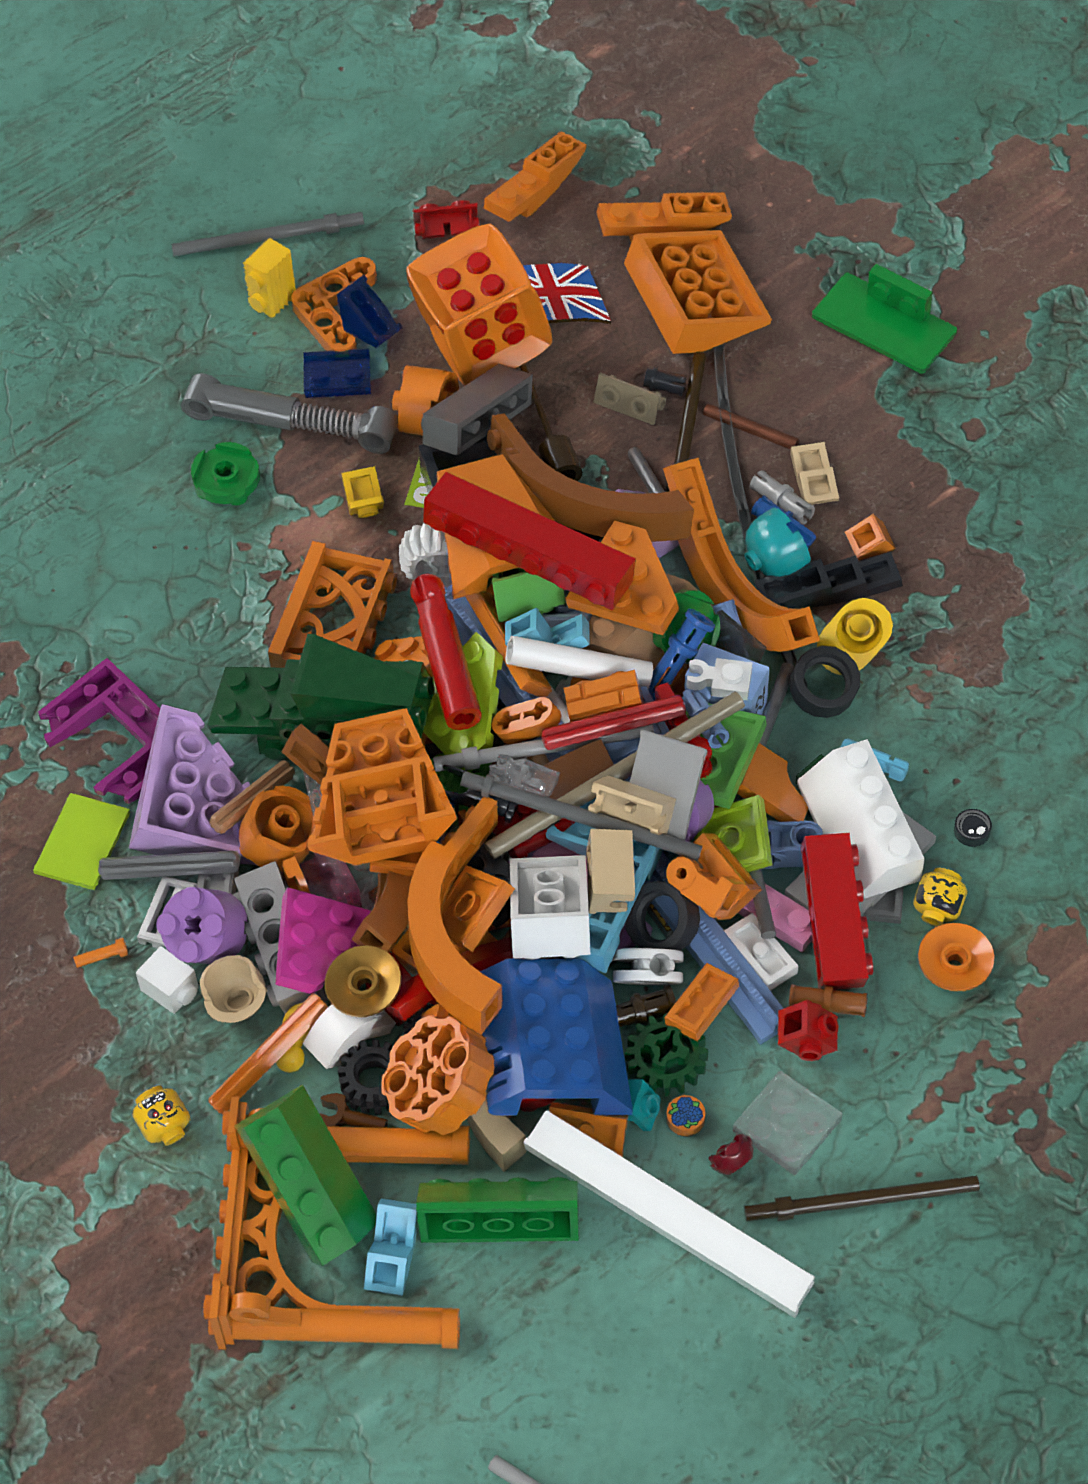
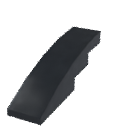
M891 552L861 562L858 561L855 555L825 566L822 560L818 559L809 562L790 575L781 577L768 576L754 581L757 590L762 595L780 606L791 609L838 604L869 597L903 586Z

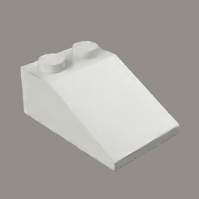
M586 855L510 859V885L515 888L510 896L513 958L536 960L541 957L563 956L565 958H575L580 955H591Z

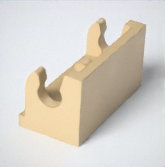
M609 775L593 782L591 792L596 793L597 797L595 802L588 806V811L595 814L602 813L650 829V832L656 835L668 833L676 798Z
M591 829L586 848L589 914H596V912H625L628 910L625 901H634L635 898L632 830Z

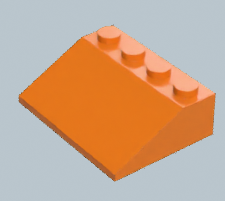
M721 230L634 235L624 265L673 354L703 352L770 325L772 319Z

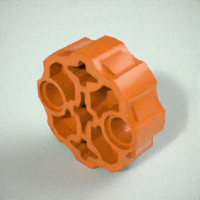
M430 1015L418 1020L414 1028L407 1034L400 1036L390 1051V1061L387 1070L382 1076V1094L388 1099L389 1112L400 1121L424 1133L435 1131L445 1135L458 1130L461 1123L469 1116L476 1114L486 1099V1088L489 1079L494 1074V1056L486 1048V1038L451 1016L439 1019L434 1015Z

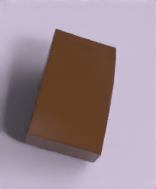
M599 739L531 772L530 776L540 795L557 800L614 764L602 739Z

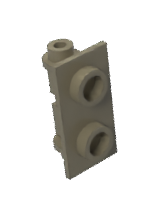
M599 373L593 403L655 425L657 412L664 408L666 398L662 397L661 392L657 391L654 393L616 379L615 375L608 376Z

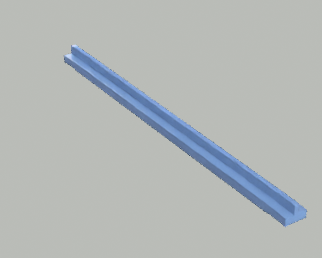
M452 585L445 586V599L448 609L454 615L462 646L475 632H478L496 649L465 596L453 599ZM502 661V670H497L496 687L499 688L498 703L502 709L539 698L521 690L505 662ZM542 737L536 738V739H532V740H528V742H529V741H535V740H541ZM575 749L547 753L546 756L549 762ZM662 853L650 880H645L643 884L654 881L668 883L666 870L670 861L664 853ZM665 895L658 896L651 903L674 932L679 919L678 906L671 897ZM699 906L700 923L698 932L686 949L701 968L708 963L739 979V988L729 999L728 1003L761 1045L778 1034V1010L783 1009V1007L717 921L709 917Z

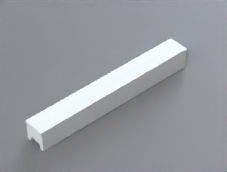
M547 1110L545 1111L529 1138L526 1137L523 1142L527 1151L796 1318L799 1307L814 1284V1276Z

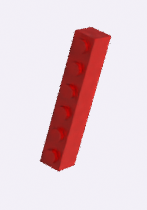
M448 472L443 474L424 499L423 523L429 525L434 530L451 535L467 545L479 548L499 560L507 561L524 569L531 575H537L556 584L561 589L569 590L588 599L594 604L613 611L633 582L636 558Z

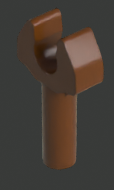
M331 1093L321 1096L323 1107L337 1111L333 1116L320 1114L326 1126L342 1127L349 1125L353 1127L387 1128L388 1119L350 1110L344 1094Z

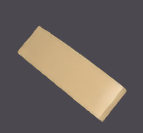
M485 1099L477 1113L466 1119L475 1137L487 1154L505 1172L527 1152L523 1143L526 1136L509 1120L511 1116L490 1114L488 1112L487 1099Z

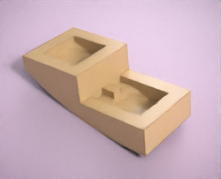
M825 442L791 447L790 455L802 499L812 505L839 501L833 467L829 465Z

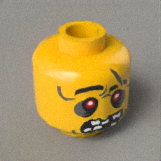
M158 1085L137 1097L135 1100L137 1105L132 1115L148 1142L160 1143L163 1141L165 1146L177 1142L185 1135L183 1129L190 1121V1114L174 1089H163L161 1085Z

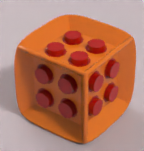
M493 224L477 226L443 242L416 258L406 268L407 280L419 311L430 326L433 338L444 358L465 386L497 364L516 369L543 353L552 344V332L541 300L531 285L529 276L503 234Z

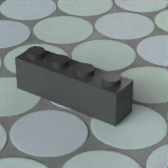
M497 364L423 413L421 422L423 444L459 455L487 435L488 430L491 429L492 415L505 413L510 420L531 405L533 374Z

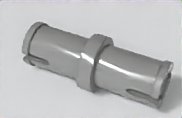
M763 470L757 472L762 479L756 475L753 476L750 482V488L753 491L758 492L762 496L765 495L786 512L792 511L793 518L802 525L807 523L803 516L809 520L812 518L815 507L796 495L791 486L788 484L782 485Z

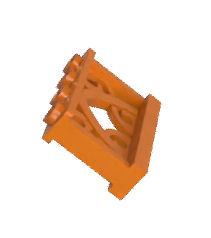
M312 541L269 647L270 667L285 668L287 659L300 660L301 655L297 654L302 653L307 634H312V631L308 633L302 632L303 627L308 625L316 629V635L362 654H366L367 649H372L376 640L377 631L375 628L377 622L383 621L386 615L387 596L389 593L393 594L397 586L398 575L393 572L392 560L387 558L379 560L326 548L325 543ZM329 568L346 571V573L342 577ZM359 575L376 579L374 587L370 590L362 588L367 583V579L357 580L353 585L350 584V581ZM319 589H325L328 595L320 597L317 595ZM341 595L350 606L355 618L342 627L324 634L321 621L314 614L310 613L311 608L328 606ZM367 601H368V603H367V605H366V608H365L363 602H367Z

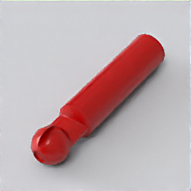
M425 573L418 576L412 582L410 596L415 602L420 616L418 625L445 722L453 730H465L479 723L482 718L481 709L454 615L447 606L445 585L438 576Z

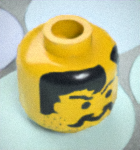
M935 868L933 872H927L922 876L913 904L915 909L922 914L921 919L924 922L940 926L944 922H952L958 919L968 891L965 884L961 882L962 877L958 873L945 868Z

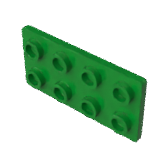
M875 264L869 271L868 282L848 272L845 273L812 311L813 319L920 374H924L957 334L956 326L930 314L932 291L878 264Z

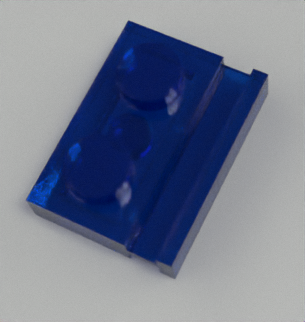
M369 349L303 352L305 398L371 394Z

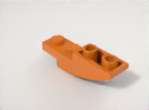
M559 132L524 159L523 170L485 197L484 209L508 222L512 221L519 214L528 218L567 178L585 152L586 144L573 138L571 135Z
M725 192L663 193L661 202L599 203L596 212L603 236H629L631 243L635 234L707 231L730 221L732 218Z

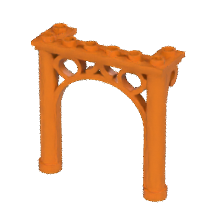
M231 1096L230 1111H224L222 1118L223 1135H227V1152H232L231 1164H224L223 1186L228 1187L227 1200H221L219 1209L220 1223L225 1224L224 1236H217L216 1260H221L220 1273L213 1274L212 1294L205 1295L203 1307L204 1319H208L209 1335L215 1336L218 1349L226 1350L227 1344L234 1345L235 1340L441 1345L442 1349H459L460 1308L331 1305L310 1298L290 1281L281 1266L277 1251L278 1225L283 1210L272 1191H264L257 1187V1176L260 1170L255 1161L252 1160L251 1154L235 1128L236 1124L262 1108L249 1112L247 1102H240L239 1097ZM460 1125L458 1130L445 1135L435 1131L424 1133L416 1128L327 1126L347 1163L469 1165L470 1126ZM250 1193L254 1200L264 1205L262 1211L256 1217L246 1220L248 1195ZM266 1228V1234L264 1237L261 1231H263ZM244 1240L251 1241L259 1248L261 1257L252 1258L242 1266ZM265 1271L275 1279L276 1283L266 1296L259 1293L246 1292L248 1278L253 1273ZM285 1294L299 1308L274 1306L282 1295Z

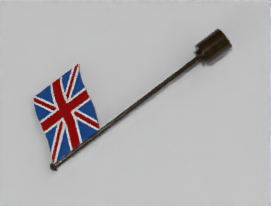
M568 263L523 265L531 285L541 300L549 323L586 321L611 324L610 317L588 266ZM526 364L520 366L521 371L529 373ZM532 381V400L547 435V438L538 448L541 460L566 477L579 481L583 471L572 443L567 436L553 435Z

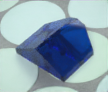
M362 275L336 294L344 331L377 348L403 327L400 322L398 324L395 322L380 297L367 284L368 278Z

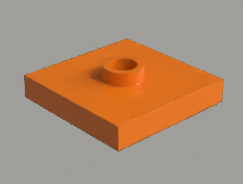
M465 866L448 891L442 908V922L451 942L473 952L515 888L507 881L470 866Z

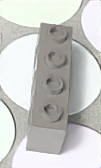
M276 861L235 877L234 880L239 892L233 895L241 902L246 911L249 922L245 924L244 929L252 945L257 943L260 953L254 955L257 966L262 976L268 974L271 983L266 986L269 1000L273 1007L279 1005L284 1014H286L292 1006L303 1003L311 994L275 985L278 943L272 944V942L279 937L282 896L288 885ZM272 906L269 911L261 913L266 907ZM324 986L313 993L318 995L324 1002L329 1000Z

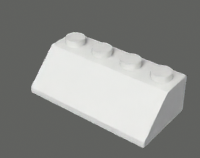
M868 739L832 750L797 780V785L814 822L822 828L823 834L850 832L851 844H857L859 866L854 867L856 880L862 881L864 899L921 880L924 856Z

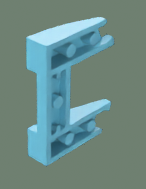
M575 822L562 832L552 825L546 832V838L580 855H586L590 830L596 828ZM633 840L634 901H625L628 910L625 912H596V914H589L591 955H580L567 959H583L596 970L604 973L607 972L620 944L619 934L644 881L650 880L663 853V849Z

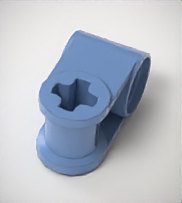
M807 820L796 822L767 821L768 832H771L769 841L773 865L763 869L803 867L801 843L805 836L823 835L822 828L817 823Z

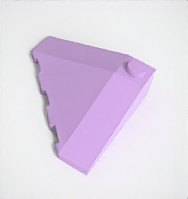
M162 704L135 814L129 848L154 855L237 851L241 856L240 864L256 865L240 853L239 827L243 818L223 834L217 833L209 824L211 816L249 787L250 783L246 782L243 785L231 771L235 763L219 742L213 745L201 731L205 723L197 713Z

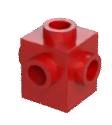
M809 1000L778 1010V1045L798 1055L802 1060H819L823 1055L838 1050V1016Z

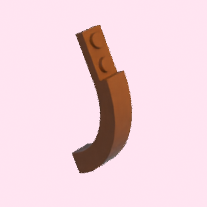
M505 413L492 415L491 429L487 432L489 448L494 450L497 455H504L557 523L584 533L604 537L615 520L646 529L651 542L690 538L694 509L679 490L648 494L624 493L604 490L575 481L543 462L530 448Z
M300 724L292 731L282 753L321 785L322 778H325L327 773L326 760L329 747L317 735L311 733ZM391 871L388 874L378 873V891L373 910L362 921L352 937V940L357 945L375 946L388 953L391 952L408 924V894L411 876Z

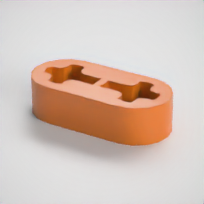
M539 697L501 709L494 716L491 725L492 730L504 743L514 744L541 736L543 729L559 725L562 716L561 711L549 698Z

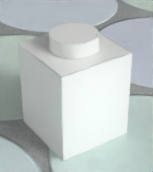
M162 946L135 972L140 990L173 1014L183 1005H188L195 998L199 988L195 970L183 961L178 960Z

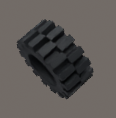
M372 1039V1046L367 1047L365 1040L359 1042L360 1050L357 1051L352 1046L348 1049L349 1057L342 1056L341 1066H338L340 1089L346 1097V1102L350 1101V1107L355 1111L360 1106L362 1113L369 1114L370 1108H373L375 1115H382L381 1107L385 1106L389 1112V1102L387 1097L382 1094L381 1086L374 1088L365 1087L360 1083L359 1076L364 1070L372 1067L387 1070L392 1044L385 1041L384 1046L380 1047L379 1040Z

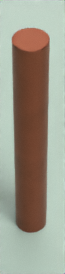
M707 404L704 408L703 415L719 422L721 411L722 422L731 425V413L732 427L791 450V447L797 446L799 443V438L720 408L719 410V407Z

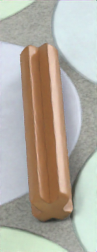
M280 761L215 812L209 821L210 826L219 834L225 833L244 818L258 793L272 790L275 786H284L292 780L293 775H295L294 767L290 766L288 761Z

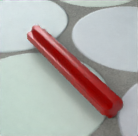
M675 695L546 728L541 733L542 742L545 749L550 751L682 717L685 714L684 702L681 696Z

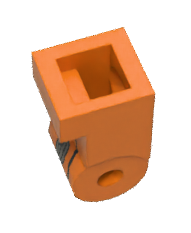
M689 857L673 859L668 864L666 870L668 883L713 916L727 917L746 885L733 876H721L718 879L708 872L706 865L701 860Z

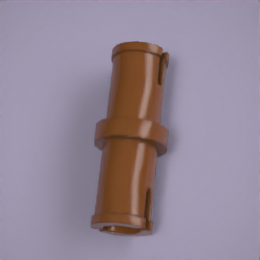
M792 984L789 1006L809 1000L821 1005L822 1008L831 1013L865 1017L868 993L834 990V986L827 985L825 989Z

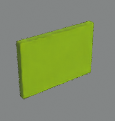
M70 793L34 866V874L95 890L101 877L98 872L99 861L102 858H110L126 821L130 817V809Z

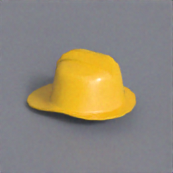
M860 598L852 600L843 606L824 627L819 635L820 641L817 642V647L822 645L831 646L848 653L856 662L860 671L890 638L893 627L891 614L883 604L874 599ZM822 664L827 670L831 671L832 673L841 675L837 669L829 665Z

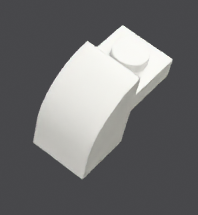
M331 1005L316 1020L303 1045L326 1069L341 1066L342 1056L349 1057L348 1049L352 1046L358 1051L360 1049L359 1042L390 1034L396 1022L385 1010L369 1017H352L343 1014Z

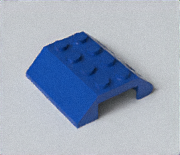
M505 959L480 971L490 979L502 984V1008L482 1034L486 1038L485 1045L488 1052L494 1056V1076L489 1079L486 1088L487 1107L490 1114L517 1116L522 1099L591 1098L593 1115H632V1101L613 985L610 979L583 959Z

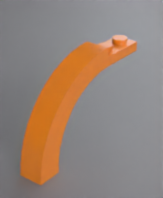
M699 458L663 468L669 490H679L694 509L690 538L681 539L678 542L697 586L701 592L711 598L714 603L712 605L734 599L742 627L747 629V633H744L746 641L759 648L783 652L820 641L810 606L791 609L772 602L749 582L737 565L720 528Z
M483 797L476 807L471 806L467 810L461 826L456 832L452 831L448 834L443 845L433 840L430 841L414 869L408 894L409 942L419 975L436 1001L449 1014L481 1035L502 1008V984L479 972L460 955L446 933L441 914L451 885L498 825L497 801L490 797Z

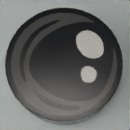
M964 810L955 819L954 835L963 845L970 847L983 845L988 841L991 834V820L981 810Z

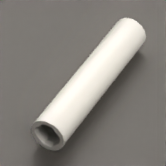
M517 636L510 637L506 648L505 660L508 665L588 680L608 677L618 671L627 672L635 670L640 687L646 686L647 689L652 680L653 664L649 661Z

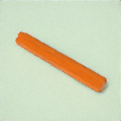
M311 994L209 1097L210 1105L222 1115L224 1111H228L230 1109L231 1096L241 1098L316 1022L320 1015L328 1008L327 1004L318 995Z

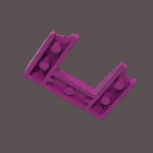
M106 658L39 710L38 714L41 720L49 719L52 732L45 733L44 738L47 745L52 747L83 730L107 713H110L144 747L93 786L94 791L101 796H105L107 792L124 796L123 799L128 804L139 799L160 708Z

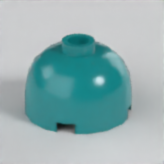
M773 507L750 524L746 531L745 546L747 552L744 554V557L752 570L757 571L759 569L766 576L781 577L801 569L810 562L811 558L802 535L798 530L794 533L791 532L786 525L791 521L790 518L778 508Z

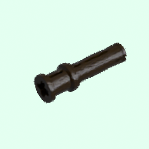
M666 984L662 990L645 995L635 993L629 997V1001L617 1004L619 1027L635 1023L647 1026L650 1016L657 1019L663 1017L664 1013H668L676 1003L671 985Z

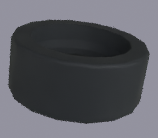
M822 645L809 649L800 656L790 675L789 689L794 702L802 711L814 717L829 718L840 715L850 707L860 688V672L856 662L848 653L831 646ZM816 664L829 665L837 669L845 680L843 694L833 700L821 699L813 695L804 682L807 669Z
M661 881L645 883L625 921V929L631 941L639 948L681 951L690 945L698 932L700 923L699 906L681 894L670 883ZM665 895L671 897L678 906L679 919L673 934L667 939L658 940L650 936L646 928L645 917L651 902L656 897Z

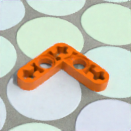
M358 257L297 288L292 294V306L295 315L326 352L337 360L351 358L357 351L354 331L333 307L375 285L377 281L376 265L369 258ZM331 284H340L341 286H343V288L337 292H330L326 290V288ZM308 303H312V304H313V310H312V311H311V307L308 305ZM320 319H330L333 321L327 327L316 325V322ZM336 334H337L338 340H339L341 343H336V340H335V335H336Z

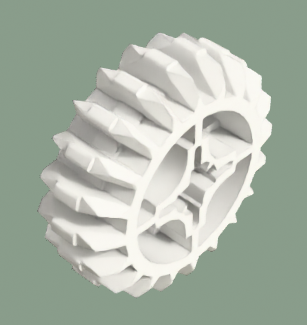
M425 523L422 526L414 525L412 530L405 532L404 538L401 539V545H399L401 571L405 572L406 577L415 580L418 576L429 573L438 576L446 587L452 585L444 532L434 530Z

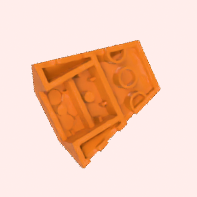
M503 454L437 471V482L445 472H448L555 521ZM444 533L445 542H447L449 573H451L453 599L486 591L490 575L519 568Z
M407 708L334 724L326 760L327 773L326 777L322 778L320 786L322 795L319 807L315 808L313 817L315 826L313 835H309L308 850L356 866L424 851L431 840L436 842L457 819V816Z

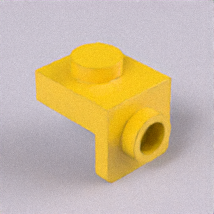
M375 466L341 473L350 515L358 514L359 518L377 515L379 513L378 509H383L384 499L383 495H381Z

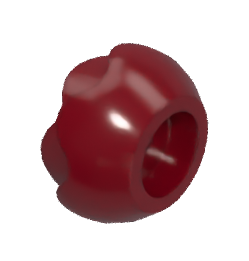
M743 1133L737 1134L731 1143L720 1146L715 1155L708 1157L711 1162L710 1167L719 1174L727 1176L739 1170L753 1158L754 1147L749 1136L746 1137Z

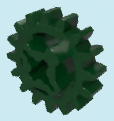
M664 1013L663 1022H657L653 1016H650L648 1027L640 1023L636 1025V1035H628L627 1046L629 1048L625 1049V1061H628L627 1072L629 1075L636 1074V1079H643L649 1083L654 1092L658 1087L663 1088L664 1095L669 1096L671 1088L676 1087L677 1091L682 1094L685 1093L686 1082L693 1086L698 1084L697 1074L704 1075L706 1072L705 1061H708V1049L704 1048L706 1045L705 1035H702L696 1041L682 1034L681 1030L677 1027L665 1025L664 1017L667 1013ZM682 1041H684L689 1047L683 1046ZM644 1062L649 1063L651 1065V1069Z

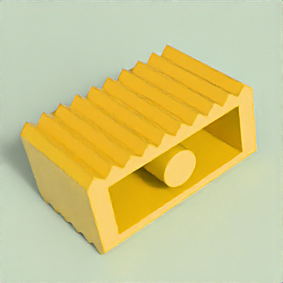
M268 238L243 262V268L246 274L245 282L248 287L247 294L249 295L248 302L255 311L263 312L272 318L276 317V313H280V309H284V305H289L288 301H292V294L296 287L290 249Z

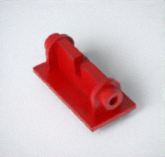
M466 200L455 201L451 203V206L438 207L437 204H424L419 209H413V220L416 223L414 224L415 236H422V239L445 237L444 225L450 224L451 236L459 235L479 226L477 203H470Z

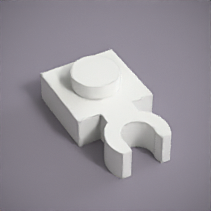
M716 658L715 667L708 666L702 660H690L689 672L699 673L700 676H687V688L702 690L705 687H712L711 696L723 698L736 691L743 700L748 701L753 662Z

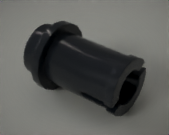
M655 365L654 368H647L643 386L648 387L649 391L652 392L654 389L683 396L684 386L671 383L675 382L686 385L687 375L660 370L659 366Z

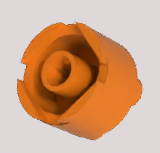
M406 365L403 370L400 391L396 390L393 394L392 409L398 411L399 432L423 436V429L421 427L423 413L458 391L459 381L454 372Z
M275 786L272 790L258 793L239 827L240 853L243 857L250 859L260 867L276 861L282 873H284L282 864L286 859L295 856L298 864H301L309 853L307 847L309 835H313L315 826L313 822L315 809L312 806L314 802L304 792L290 786Z

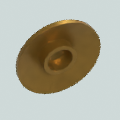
M357 946L344 951L331 963L325 977V990L332 1005L338 1011L352 1017H369L382 1012L393 1003L401 987V972L396 960L387 951L375 946ZM364 983L372 984V986L365 991L359 990L360 986Z

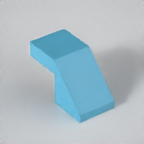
M534 608L505 622L506 646L511 636L581 649L590 645L589 622L583 614L551 628L539 610Z
M380 1199L377 1208L374 1242L367 1254L364 1290L403 1296L416 1242L418 1225L416 1204Z

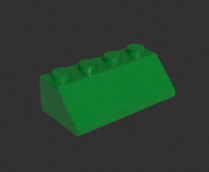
M300 1085L235 1125L237 1132L313 1263L321 1266L327 1264L357 1245L376 1226L377 1214L303 1085Z
M553 1177L547 1181L512 1178L508 1182H491L488 1179L475 1178L469 1182H451L447 1179H434L429 1183H419L416 1212L421 1243L579 1241L578 1181H570L564 1177Z

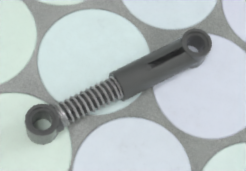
M200 373L191 378L181 403L183 412L196 420L206 421L211 419L212 416L290 431H293L295 427L298 429L302 427V429L305 430L307 428L309 431L312 429L315 432L319 430L320 433L324 431L328 434L330 432L331 435L336 433L339 436L342 434L343 437L348 436L349 438L354 437V439H358L359 444L364 449L377 454L386 453L390 450L398 427V415L386 407L374 406L363 414L355 413V415H353L352 411L347 414L346 410L342 413L340 409L336 412L335 408L330 411L329 407L324 410V407L321 406L319 409L318 405L313 408V405L310 404L307 407L306 403L302 406L299 398L225 385L221 384L218 379L211 375Z

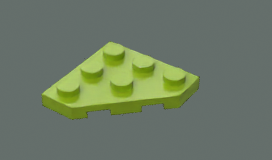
M475 632L462 647L481 709V720L475 726L465 730L449 728L445 722L436 686L423 732L445 755L462 753L461 749L477 747V750L493 747L494 735L490 731L492 716H495L497 713L499 688L496 687L497 670H502L503 656L478 632Z

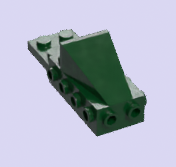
M307 634L300 660L287 659L285 668L225 667L207 726L213 734L279 735L282 743L286 744L292 731L302 724L311 733L317 735L325 745H330L334 724L407 708L421 738L434 695L435 685L423 662L413 660L381 661L316 634Z

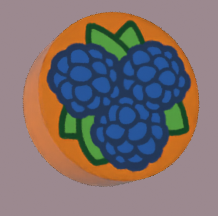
M689 1095L673 1099L667 1107V1124L669 1128L680 1136L697 1134L705 1124V1108L702 1102Z

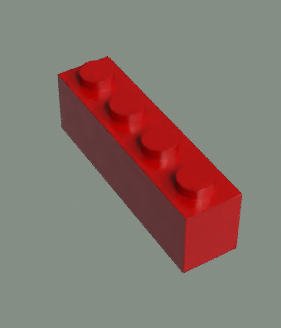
M850 832L805 836L801 845V854L818 988L825 989L826 985L834 986V990L863 988L869 978L868 975H873V959L870 952L865 953L864 939H868V922L866 916H860L859 903L864 900L862 881L856 880L854 867L859 866L857 844H851Z

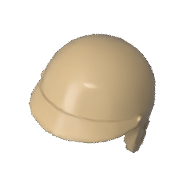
M226 956L215 960L206 967L200 979V988L205 1000L206 1011L213 1019L219 1022L234 1023L246 1020L258 1012L264 1003L267 992L264 978L259 969L248 958L243 956Z

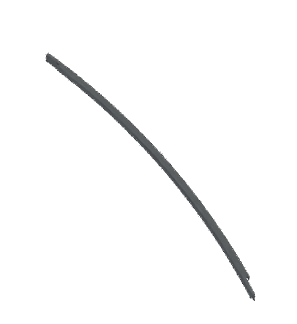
M723 343L714 347L719 410L721 408L730 412ZM720 411V424L728 473L745 542L746 531L752 522L738 463L731 413V425L722 422ZM759 569L757 571L752 570L755 580L767 577ZM794 650L781 652L785 663H790L794 666L797 664L798 660ZM804 677V682H805V685H806V687H807L808 684H807V681H806V679H805V677Z

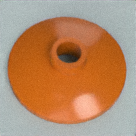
M947 923L935 927L924 936L919 946L918 961L923 974L936 986L949 991H967L978 987L989 977L994 965V951L988 938L976 928L962 923ZM952 960L959 961L961 965L954 966L951 965L949 962Z

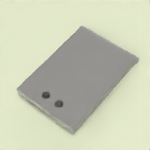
M642 730L640 732L641 737L630 783L676 798L666 835L685 840L705 756L708 751L705 748Z

